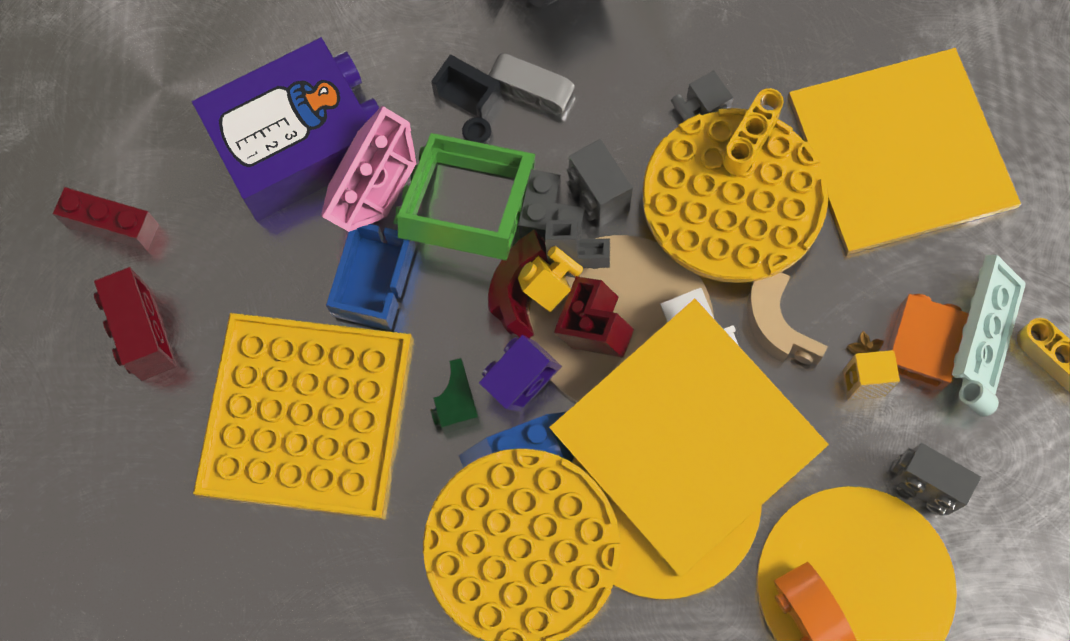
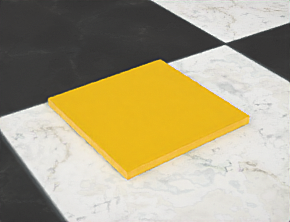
M956 48L791 91L788 94V99L803 139L810 144L820 160V166L827 180L828 206L847 255L1016 209L1021 205Z
M695 298L549 427L680 577L829 445Z

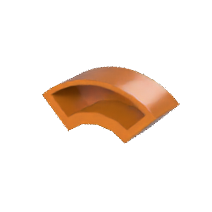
M808 561L774 580L778 595L775 596L776 602L784 614L789 612L803 636L800 641H857L836 599Z

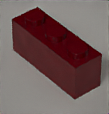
M64 187L53 211V215L65 227L145 251L149 250L159 226L153 216L146 210Z

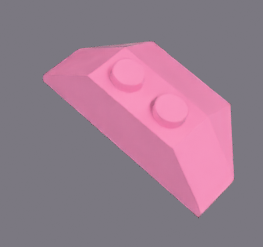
M381 106L361 127L328 185L321 217L349 232L387 218L416 165L414 146L410 133V122Z

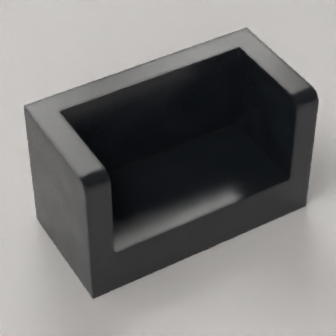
M451 54L431 81L435 96L473 117L485 119L501 96L500 81Z

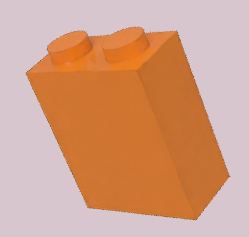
M908 294L901 303L887 350L895 352L899 376L939 390L947 387L952 381L954 358L959 351L963 337L962 330L967 323L969 313L962 311L959 306L954 304L943 305L933 302L930 297L923 294Z

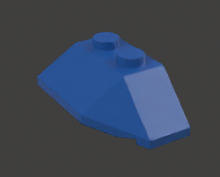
M566 412L546 414L486 437L458 455L463 468L488 454L517 448L546 451L572 462L575 456L549 428Z

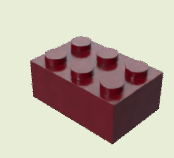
M131 267L95 280L97 292L94 293V299L99 309L104 310L106 320L103 321V326L109 338L114 340L116 348H113L112 352L117 364L124 366L129 374H134L141 381L176 368L177 366L149 286Z

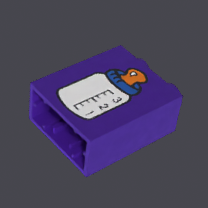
M322 37L191 101L241 197L257 222L328 186L357 132L379 109L374 98L359 104L351 90L362 84V79L347 51L333 57Z

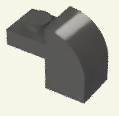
M547 220L545 246L547 260L550 265L554 260L547 255L551 247L557 246L583 268H610V238L579 239L578 220ZM567 272V273L565 274V276L575 278V277H574L571 273H569V272Z

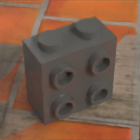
M921 442L913 449L907 448L903 455L900 454L891 468V471L895 474L890 482L897 485V490L903 495L910 498L917 497L926 502V507L932 512L939 515H949L968 504L981 476Z

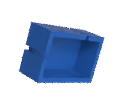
M373 224L350 231L326 304L332 317L391 330L398 309L396 298H401L416 248L415 242L398 238V230L385 227L384 236L387 243H383L384 237L380 227Z

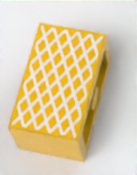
M894 351L857 353L843 369L847 400L885 397L900 382Z

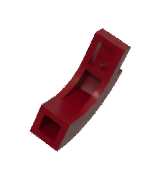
M535 230L529 232L512 246L507 261H500L493 274L488 291L489 312L502 322V325L509 334L515 333L518 337L524 335L530 338L534 335L526 311L528 295L522 291L518 280L520 272L527 263L533 262L538 256L549 264L546 256L545 239Z

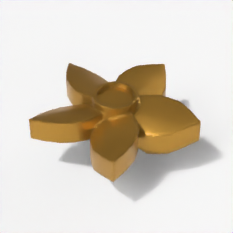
M862 331L859 337L860 343H851L847 348L854 353L879 352L884 341L874 339L870 342L869 336Z

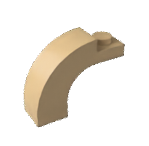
M781 272L769 278L753 281L748 295L747 314L753 334L761 346L769 354L782 362L785 361L790 352L794 354L796 360L804 364L811 365L813 363L818 365L828 346L792 329L786 323L781 313L780 299L790 276Z

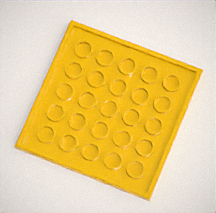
M230 313L193 495L383 520L412 335Z

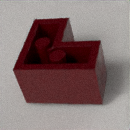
M576 276L554 333L573 349L624 358L634 329L618 313L613 312L619 296L602 280Z

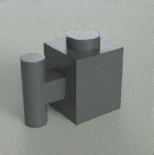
M712 71L689 84L688 102H685L682 96L678 94L671 99V103L683 120L686 121L697 113L704 115L717 112L719 109L731 108L734 97L717 73Z

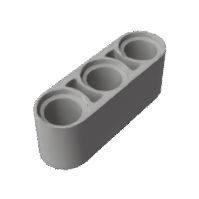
M504 53L498 55L488 74L500 81L501 93L554 114L563 113L575 88L569 79Z

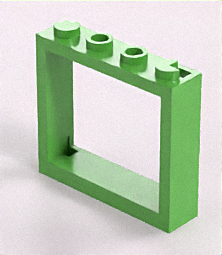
M431 133L426 146H421L419 164L415 165L411 173V184H406L402 195L403 204L396 207V216L393 223L398 225V238L507 261L520 220L531 169L534 170L536 154ZM437 162L515 178L498 232L417 216Z

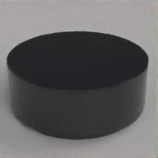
M474 117L464 123L462 135L464 140L488 144L492 138V130L487 120L481 117Z

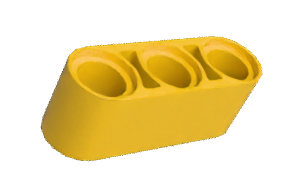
M772 88L761 90L730 139L723 160L724 167L730 174L742 175L750 169L778 121L784 103L783 96L779 91ZM769 105L774 110H766L762 106ZM748 129H755V130H757L760 134H758V135H753V134H750L747 130H748ZM740 153L745 156V159H736L732 154Z
M1035 318L1018 332L1017 343L1029 357L1070 393V339L1049 320ZM1031 330L1036 331L1040 335L1041 341L1033 338ZM1055 352L1062 354L1065 363L1058 361Z

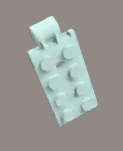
M986 255L983 267L979 271V281L975 295L971 299V309L967 323L962 330L963 337L959 351L954 358L952 376L955 378H963L962 387L959 391L961 401L980 416H989L998 407L999 401L995 394L1026 284L998 255Z

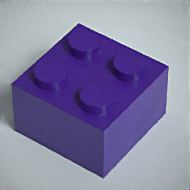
M524 335L520 338H513L505 346V354L498 362L493 361L482 372L484 377L479 382L505 409L521 412L562 367L536 341Z

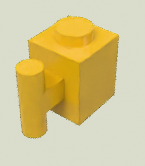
M557 246L551 247L547 254L554 260L551 265L538 256L533 262L527 263L522 268L518 277L522 291L549 312L571 291L564 275L569 272L576 277L583 271L581 265Z

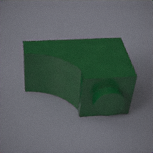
M462 358L449 361L451 368L449 383L440 396L433 398L436 407L430 409L435 427L441 425L444 434L480 424Z

